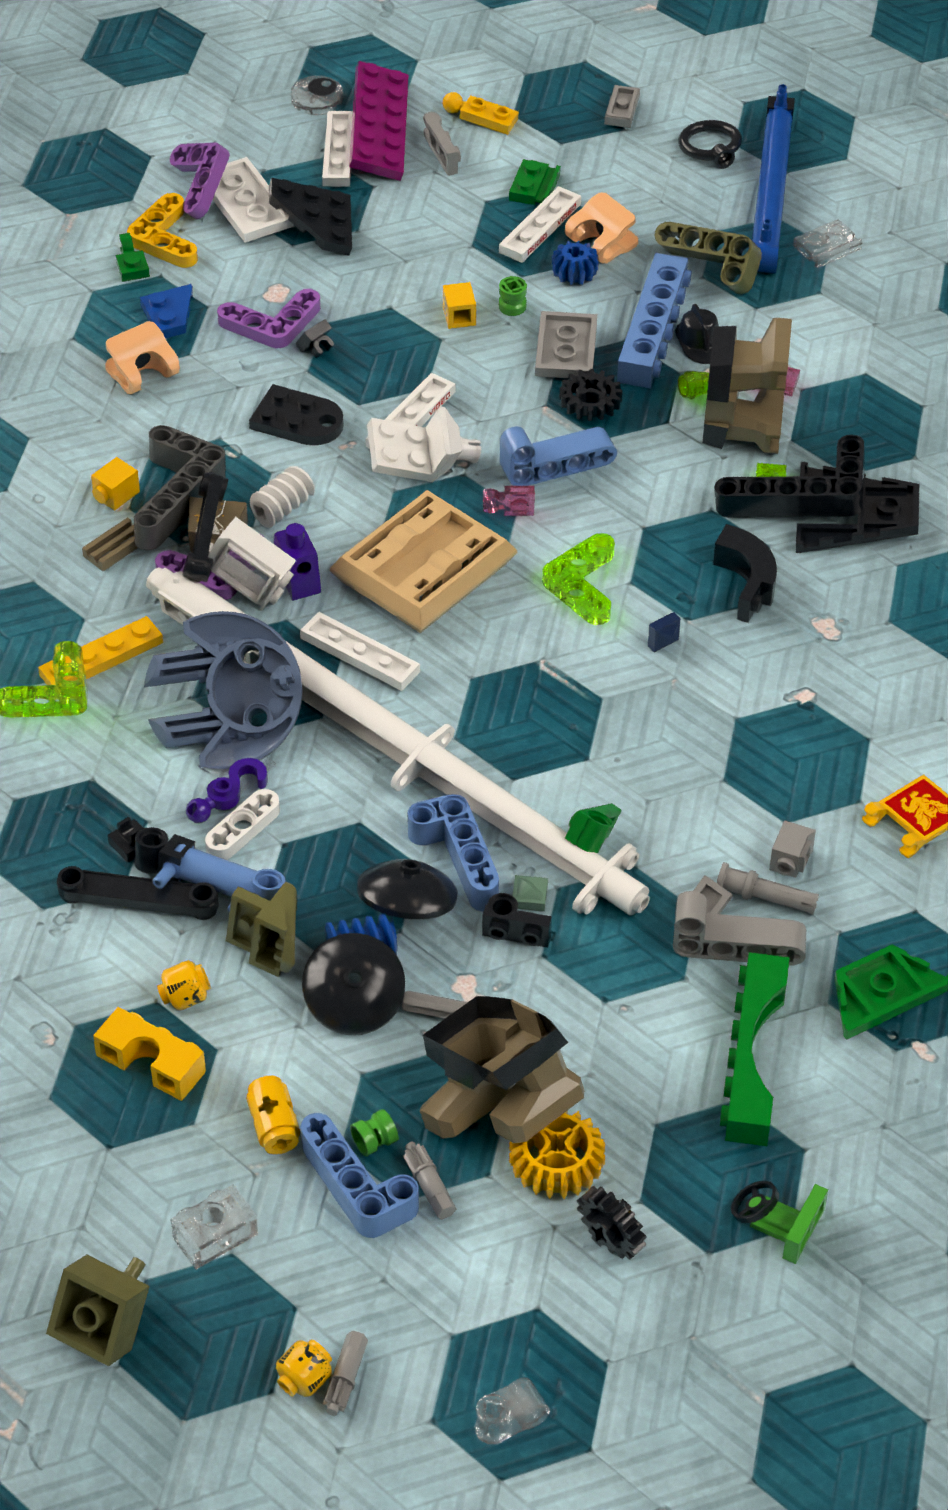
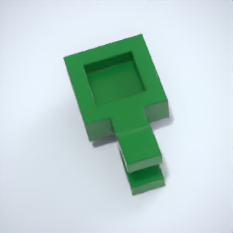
M130 233L119 234L122 247H120L121 254L116 255V264L122 282L150 277L149 267L143 250L134 251Z

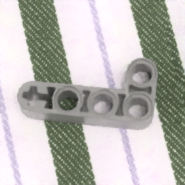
M686 891L678 895L676 900L673 949L676 954L688 958L748 962L749 952L790 957L789 965H797L806 958L807 930L803 923L795 920L707 913V898L699 892Z

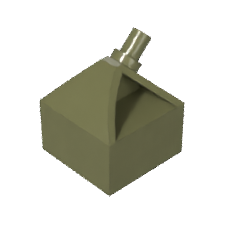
M86 1254L64 1268L46 1334L107 1366L119 1360L132 1350L149 1291V1285L137 1280L146 1264L142 1260L133 1257L126 1270L122 1272Z

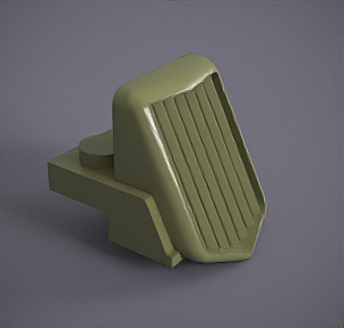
M285 882L270 901L239 886L231 897L226 941L250 952L249 964L277 977L280 976L281 972L289 973L295 964L297 890L295 886Z

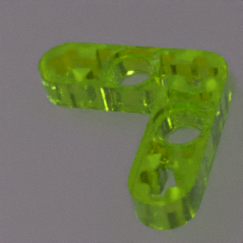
M594 534L547 563L542 570V583L544 587L590 624L602 625L610 620L611 601L583 577L606 564L614 557V539L608 534ZM574 559H582L586 561V563L583 565H575L571 561ZM572 590H581L584 592V594L581 596H573L569 592Z
M62 641L55 645L53 649V670L56 685L1 688L0 715L13 718L74 716L84 713L87 710L88 690L81 646L72 641ZM65 656H70L71 663H66ZM75 676L78 680L66 681L63 677ZM41 698L49 702L41 704L36 703L34 700Z

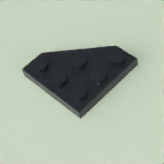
M271 178L269 184L270 205L276 210L280 208L289 215L288 220L303 233L308 231L316 238L315 244L322 250L350 255L352 250L351 195L340 191L317 188L313 185L294 183L285 179Z

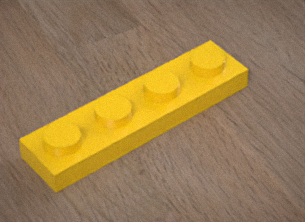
M145 616L39 666V676L51 691L57 694L162 644L163 634Z

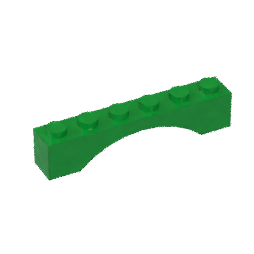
M749 952L747 966L740 965L738 985L744 986V993L737 992L734 1013H741L740 1020H733L731 1040L737 1041V1048H729L727 1069H734L733 1077L726 1076L723 1097L730 1098L729 1105H722L720 1126L726 1127L725 1141L768 1146L774 1097L765 1087L756 1070L752 1046L762 1025L773 1013L784 1006L790 957Z

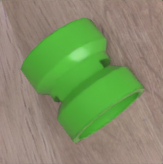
M510 276L500 281L499 310L503 314L517 316L526 310L527 300L525 296L527 284L525 280L520 277Z
M384 1109L373 1113L371 1119L367 1121L359 1120L350 1125L352 1138L359 1151L366 1157L375 1153L379 1146L383 1144L389 1146L399 1140L397 1128L390 1115Z

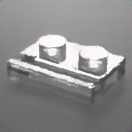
M837 219L795 237L794 247L809 261L813 260L815 266L819 268L862 248V239H856L855 233Z

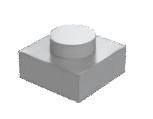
M704 875L693 890L707 898V913L720 914L733 897L730 892L706 875Z

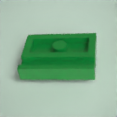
M523 159L510 188L509 201L535 205L536 202L542 203L554 191L560 177L561 166L557 165L556 168H551L547 163Z

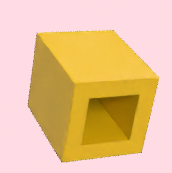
M470 282L443 285V310L448 329L476 326V301Z
M118 457L91 475L94 498L114 511L140 492L138 470Z

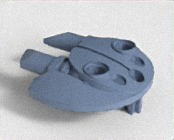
M229 611L209 612L184 621V634L198 646H195V649L153 655L146 673L144 688L199 680L200 683L206 682L210 707L202 708L201 712L148 719L153 732L165 748L207 743V746L199 755L200 767L205 769L229 770L230 766L240 759L253 758L259 761L264 759L287 738L296 723L301 708L302 678L297 660L291 648L271 626L243 613ZM254 650L260 653L259 659L255 663H244V656L247 652ZM256 713L267 714V721L263 726L255 727L251 724V719Z

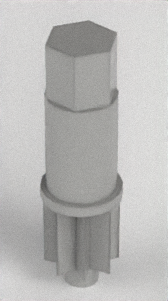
M413 1141L409 1142L405 1146L406 1154L403 1157L413 1174V1178L418 1181L437 1217L442 1220L452 1216L457 1209L436 1171V1165L432 1162L424 1145L420 1146V1144L416 1145Z
M351 1331L346 1335L336 1367L329 1378V1386L322 1403L328 1406L326 1412L329 1415H337L338 1410L344 1412L350 1393L355 1387V1378L368 1343V1339L363 1333Z

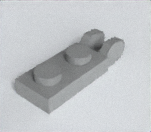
M435 112L424 114L423 121L426 125V128H424L425 139L448 176L458 174V162L461 161L459 148L451 142L449 132L444 131L442 128V119L439 114Z

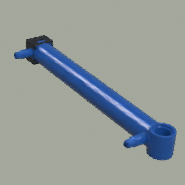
M784 84L779 85L776 96H768L752 241L762 252L757 272L775 274L777 270L795 98H787V86Z

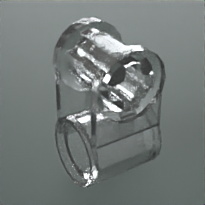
M527 1377L520 1378L496 1392L485 1395L478 1401L476 1406L478 1419L475 1424V1433L482 1442L487 1444L501 1443L513 1435L541 1424L548 1417L550 1408L531 1379Z

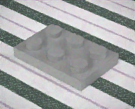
M541 311L535 376L568 378L570 373L578 376V370L589 373V370L593 369L598 314Z

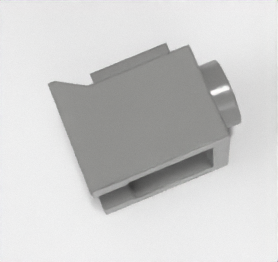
M784 820L772 847L769 870L795 878L798 872L803 873L810 853L813 852L816 830Z

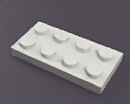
M247 157L227 163L213 201L245 243L294 227L288 220L289 215L281 208L276 210L269 204V185Z

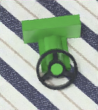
M757 1181L746 1186L736 1195L731 1205V1212L737 1221L750 1223L751 1228L785 1242L782 1258L796 1264L825 1210L829 1189L815 1184L801 1211L778 1201L779 1192L772 1182ZM759 1189H772L771 1198L764 1197L763 1194H760ZM752 1193V1197L746 1202V1208L738 1214L739 1205L745 1197Z

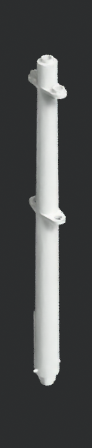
M158 567L147 578L146 587L151 590L152 595L160 600L162 612L182 625L184 621L209 612L229 611L246 614L200 582L183 576V571L173 573L167 568L162 569ZM287 642L301 672L302 700L401 764L392 777V788L401 791L416 778L420 777L446 795L457 794L464 797L471 811L586 885L577 895L572 909L579 914H589L596 906L600 896L628 915H634L636 912L641 913L647 907L650 901V896H648L649 888L624 872L625 869H632L639 859L636 847L628 843L608 861L598 853L586 852L565 839L567 832L447 751L445 748L454 736V727L444 724L429 737L425 736ZM254 650L247 652L244 656V663H255L258 661L260 653Z

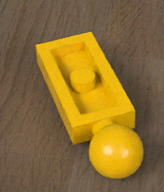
M450 92L444 96L442 102L447 112L457 113L460 111V119L506 135L509 134L518 121L519 111L471 95L467 101H463L460 94Z

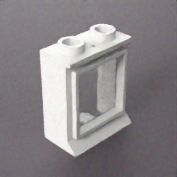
M237 517L232 520L218 537L208 555L209 558H213L211 571L255 604H259L261 606L260 611L269 602L274 605L284 592V588L294 576L290 570L296 560Z

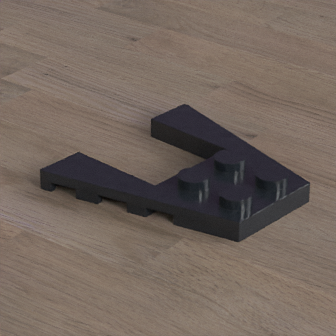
M801 462L800 476H835L836 468L823 466L822 470L808 467V462ZM865 474L863 508L858 514V524L797 523L796 553L917 535L919 529L920 484L882 477V481L866 478Z

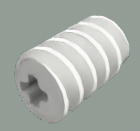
M290 466L284 472L277 475L276 478L269 481L267 485L261 487L259 491L251 495V510L263 526L271 528L275 525V521H281L284 515H289L292 509H296L300 506V503L306 502L308 495H314V483L303 469L297 466Z

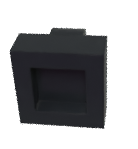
M324 319L305 331L295 344L301 352L310 348L312 355L318 358L323 353L319 344L323 345L327 351L331 350L334 346L333 340L326 336L332 327Z
M130 817L117 823L118 829L108 834L109 844L127 863L135 857V836L138 831L144 829L135 819L131 821Z

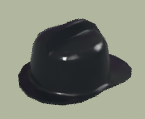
M693 304L691 310L683 315L681 322L675 329V334L683 352L689 359L701 364H710L714 327H719L718 319L713 312L699 309L697 304Z

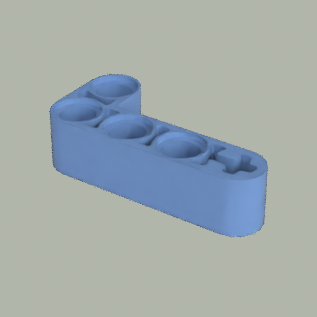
M518 426L508 428L500 437L499 462L511 485L517 488L606 466L617 457L616 447L607 432L601 427L536 443H531L524 429Z
M451 794L412 804L407 812L408 838L417 845H429L444 841L470 905L474 909L483 912L488 900L493 895L499 893V875L467 800L461 795Z
M313 1113L303 1119L301 1122V1142L305 1156L355 1229L362 1236L367 1238L381 1236L416 1217L419 1212V1186L413 1177L397 1175L376 1185L327 1115Z

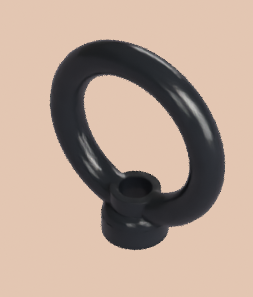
M704 120L690 124L682 130L678 138L679 147L686 155L698 160H713L715 165L721 169L729 167L734 162V153L740 148L742 143L740 131L732 124L719 120ZM702 131H720L729 135L731 142L727 146L717 144L712 150H703L692 146L689 143V139L694 134Z

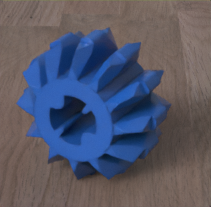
M567 241L566 245L559 244L557 250L553 251L552 270L554 276L560 278V282L568 281L570 285L578 282L583 285L584 280L592 281L593 276L597 274L599 266L596 249L590 247V243L581 244L580 241L577 243Z

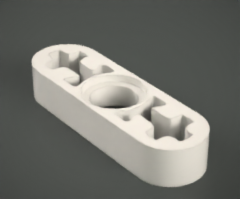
M261 789L254 792L207 833L205 837L206 853L226 860L235 855L277 818L280 813L278 795L269 789ZM245 820L250 822L251 826L246 829H238L234 824Z

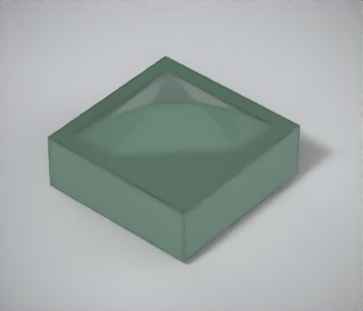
M515 875L512 896L518 902V909L545 911L548 878Z

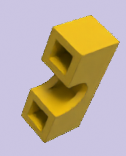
M120 1007L115 1009L93 1035L96 1056L124 1071L138 1058L151 1057L156 1059L151 1064L153 1086L180 1101L187 1096L206 1072L204 1051L192 1042H185L173 1036L166 1028L156 1027L145 1021L139 1014L135 1012L129 1013Z

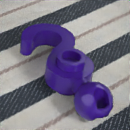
M244 758L234 762L228 772L229 778L221 777L212 780L208 784L207 797L205 799L195 798L187 804L185 811L188 819L194 823H203L209 819L213 808L229 810L235 807L240 800V777L242 775H255L258 788L264 789L268 783L266 766L263 762L253 758Z

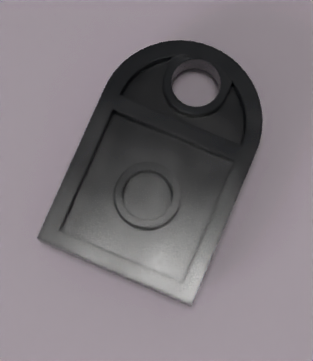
M272 384L249 419V429L305 445L329 443L341 434L344 426L343 412L335 402ZM326 423H331V424H333L332 426H329V427L322 426L323 424H326Z

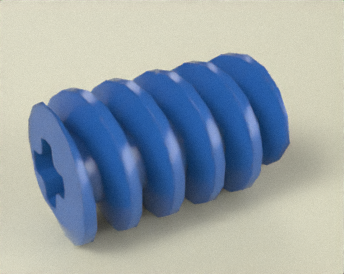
M380 914L376 924L372 916H366L364 926H362L358 918H353L350 928L345 920H340L337 931L331 922H326L325 924L326 940L345 933L366 934L384 942L397 955V936L392 917L391 922H389L385 914Z

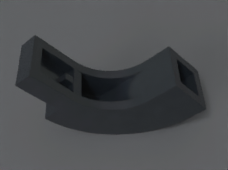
M726 524L715 542L713 565L734 571L746 580L747 584L739 597L737 620L749 623L753 613H759L762 604L772 605L775 594L777 565L772 551L761 539L744 529Z

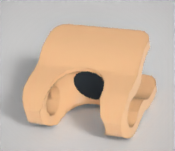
M603 192L593 196L581 210L568 219L565 225L566 236L574 242H581L592 237L597 238L592 248L596 249L600 263H608L620 254L631 251L637 247L639 242L638 237L628 230L635 224V215L607 193Z
M145 322L106 341V350L112 358L106 361L105 369L127 394L131 395L142 390V379L139 371L143 369L157 370L164 377H171L179 373L178 356L154 322Z

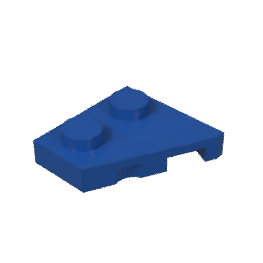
M188 284L140 297L141 307L147 319L159 327L165 338L186 333L187 318L190 314V301L193 298V286Z

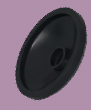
M396 859L375 864L365 870L359 876L357 882V893L365 904L383 914L403 919H430L442 916L454 908L458 895L456 886L446 874L424 862L411 859Z
M345 933L326 940L310 955L303 971L302 992L309 1011L323 1026L341 1034L363 1035L378 1030L395 1016L401 1006L405 993V974L397 955L384 942L366 934ZM352 973H357L361 976V981L359 983H352L348 976Z

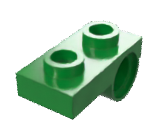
M611 803L577 811L569 821L570 828L565 839L586 852L599 853L622 810Z

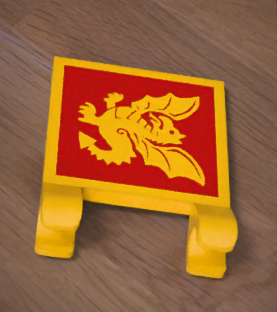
M923 774L879 802L868 803L864 808L867 815L862 817L864 823L873 827L887 814L909 833L902 837L901 842L904 846L899 848V852L906 858H910L923 845L948 830V794Z

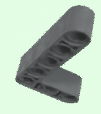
M158 425L150 429L149 459L153 463L177 473L135 514L134 536L135 545L142 550L157 549L189 517L190 497L203 498V496L198 495L204 472L216 473L226 478V454L222 447L169 426Z

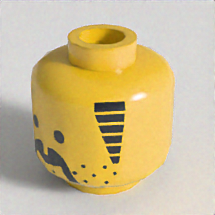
M190 960L163 970L161 974L162 984L157 985L163 1003H171L176 1010H184L203 1002L207 998V990L211 989L203 966L201 964L195 965Z
M311 1339L308 1342L298 1340L276 1362V1370L280 1376L277 1383L292 1397L296 1393L304 1397L312 1396L331 1376L332 1368L330 1362L332 1357L315 1340Z

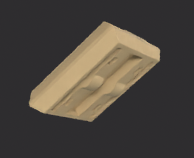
M426 490L343 554L331 566L330 572L362 596L367 597L417 632L422 633L504 567L517 554V550L505 538Z

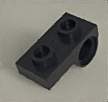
M498 893L488 900L487 905L485 904L482 915V936L548 948L551 939L552 916L519 911L518 902L515 897L507 893Z

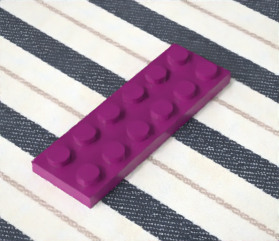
M358 61L355 72L350 168L401 181L404 174L408 74L398 70L383 68L374 63Z

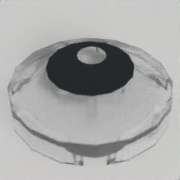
M305 77L297 81L291 88V103L299 111L300 108L306 110V114L324 115L328 111L336 110L337 105H341L343 102L342 86L330 77Z

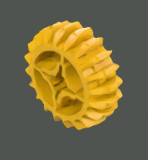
M566 1111L527 1142H509V1151H511L509 1153V1163L513 1166L515 1178H521L524 1188L533 1185L535 1195L542 1190L546 1191L549 1199L554 1193H560L562 1198L565 1199L568 1191H572L578 1196L581 1192V1186L590 1189L593 1179H599L601 1168L605 1164L604 1139H601V1132L599 1128H593L591 1118L581 1120L579 1111L573 1115H568V1111ZM533 1146L538 1148L539 1156L535 1159L529 1152ZM578 1147L585 1153L581 1160L576 1157L575 1149Z

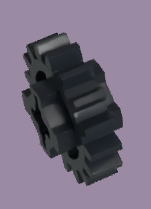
M590 369L589 373L578 370V376L570 373L568 380H562V387H560L559 400H561V407L567 408L568 415L577 413V419L587 416L588 421H592L593 417L597 416L598 419L603 420L604 414L613 416L614 410L620 409L623 391L621 390V383L614 382V375L605 377V371L603 370L599 374L594 373V369Z
M592 1186L577 1200L579 1204L577 1211L584 1215L581 1221L588 1227L589 1233L592 1234L591 1238L600 1247L605 1245L610 1253L613 1254L616 1251L621 1259L626 1256L629 1260L646 1246L644 1240L647 1237L640 1231L643 1226L635 1219V1213L631 1211L632 1207L624 1199L617 1200L613 1192L607 1194L603 1187L600 1186L597 1189L595 1186Z

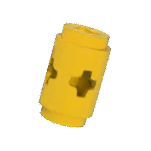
M273 1075L263 1076L254 1080L248 1086L246 1100L251 1116L254 1119V1127L259 1144L269 1154H282L294 1149L299 1143L300 1128L293 1111L287 1085L279 1077Z

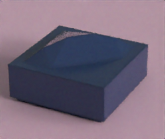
M675 612L649 624L648 647L653 652L679 640L681 618Z

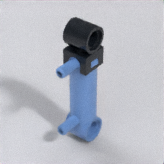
M144 828L138 831L135 836V867L143 873H158L152 882L155 887L160 889L168 881L182 882V880L194 884L206 882L214 886L216 892L232 897V894L239 886L270 901L285 883V877L277 870L262 869L256 871L195 849V841L174 834L169 840L168 834L159 828Z

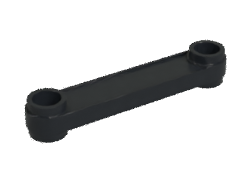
M204 472L200 483L198 495L203 496L193 552H188L182 572L183 576L197 582H207L211 572L213 558H209L208 553L218 501L222 502L228 484L227 478L212 472Z
M76 866L63 868L57 878L58 893L62 900L67 903L85 902L188 915L200 920H207L215 916L219 907L218 893L214 886L206 882L192 884L168 881L160 889L154 886L152 878L87 871Z

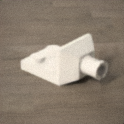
M439 406L426 427L371 418L367 424L372 471L376 473L434 482L448 471L456 460L477 463L480 458L481 446L479 445L481 442L475 439L462 438L459 426L445 407Z

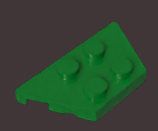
M893 944L836 970L834 980L843 1036L846 1040L948 992V975L945 977L929 969V962L919 957H912L907 951Z

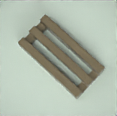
M127 517L82 548L83 557L100 570L105 571L136 550L138 547L135 545L132 520Z

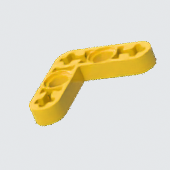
M167 193L161 196L128 227L127 233H130L135 249L143 250L147 254L178 267L188 268L194 266L198 261L196 245L166 232L184 214V198L180 194ZM154 219H161V220H162V221H159V222H151V220H154ZM161 243L169 244L164 247L156 246L157 244Z

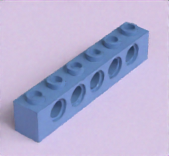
M655 253L618 360L617 382L651 389L654 377L659 378L662 366L660 359L666 358L668 342L666 340H672L674 324L672 322L677 323L680 313V306L678 304L683 305L686 288L684 287H689L692 271L687 270L688 258Z

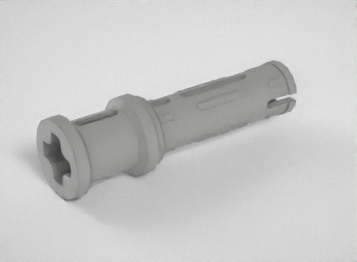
M723 862L717 884L727 891L740 894L745 900L756 897L808 912L812 915L814 914L819 894L759 878V874L756 871L744 872L731 868L729 863Z

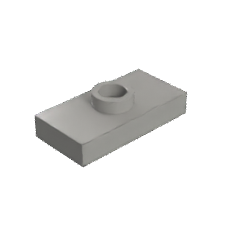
M614 85L605 114L606 125L631 128L640 97L639 88Z

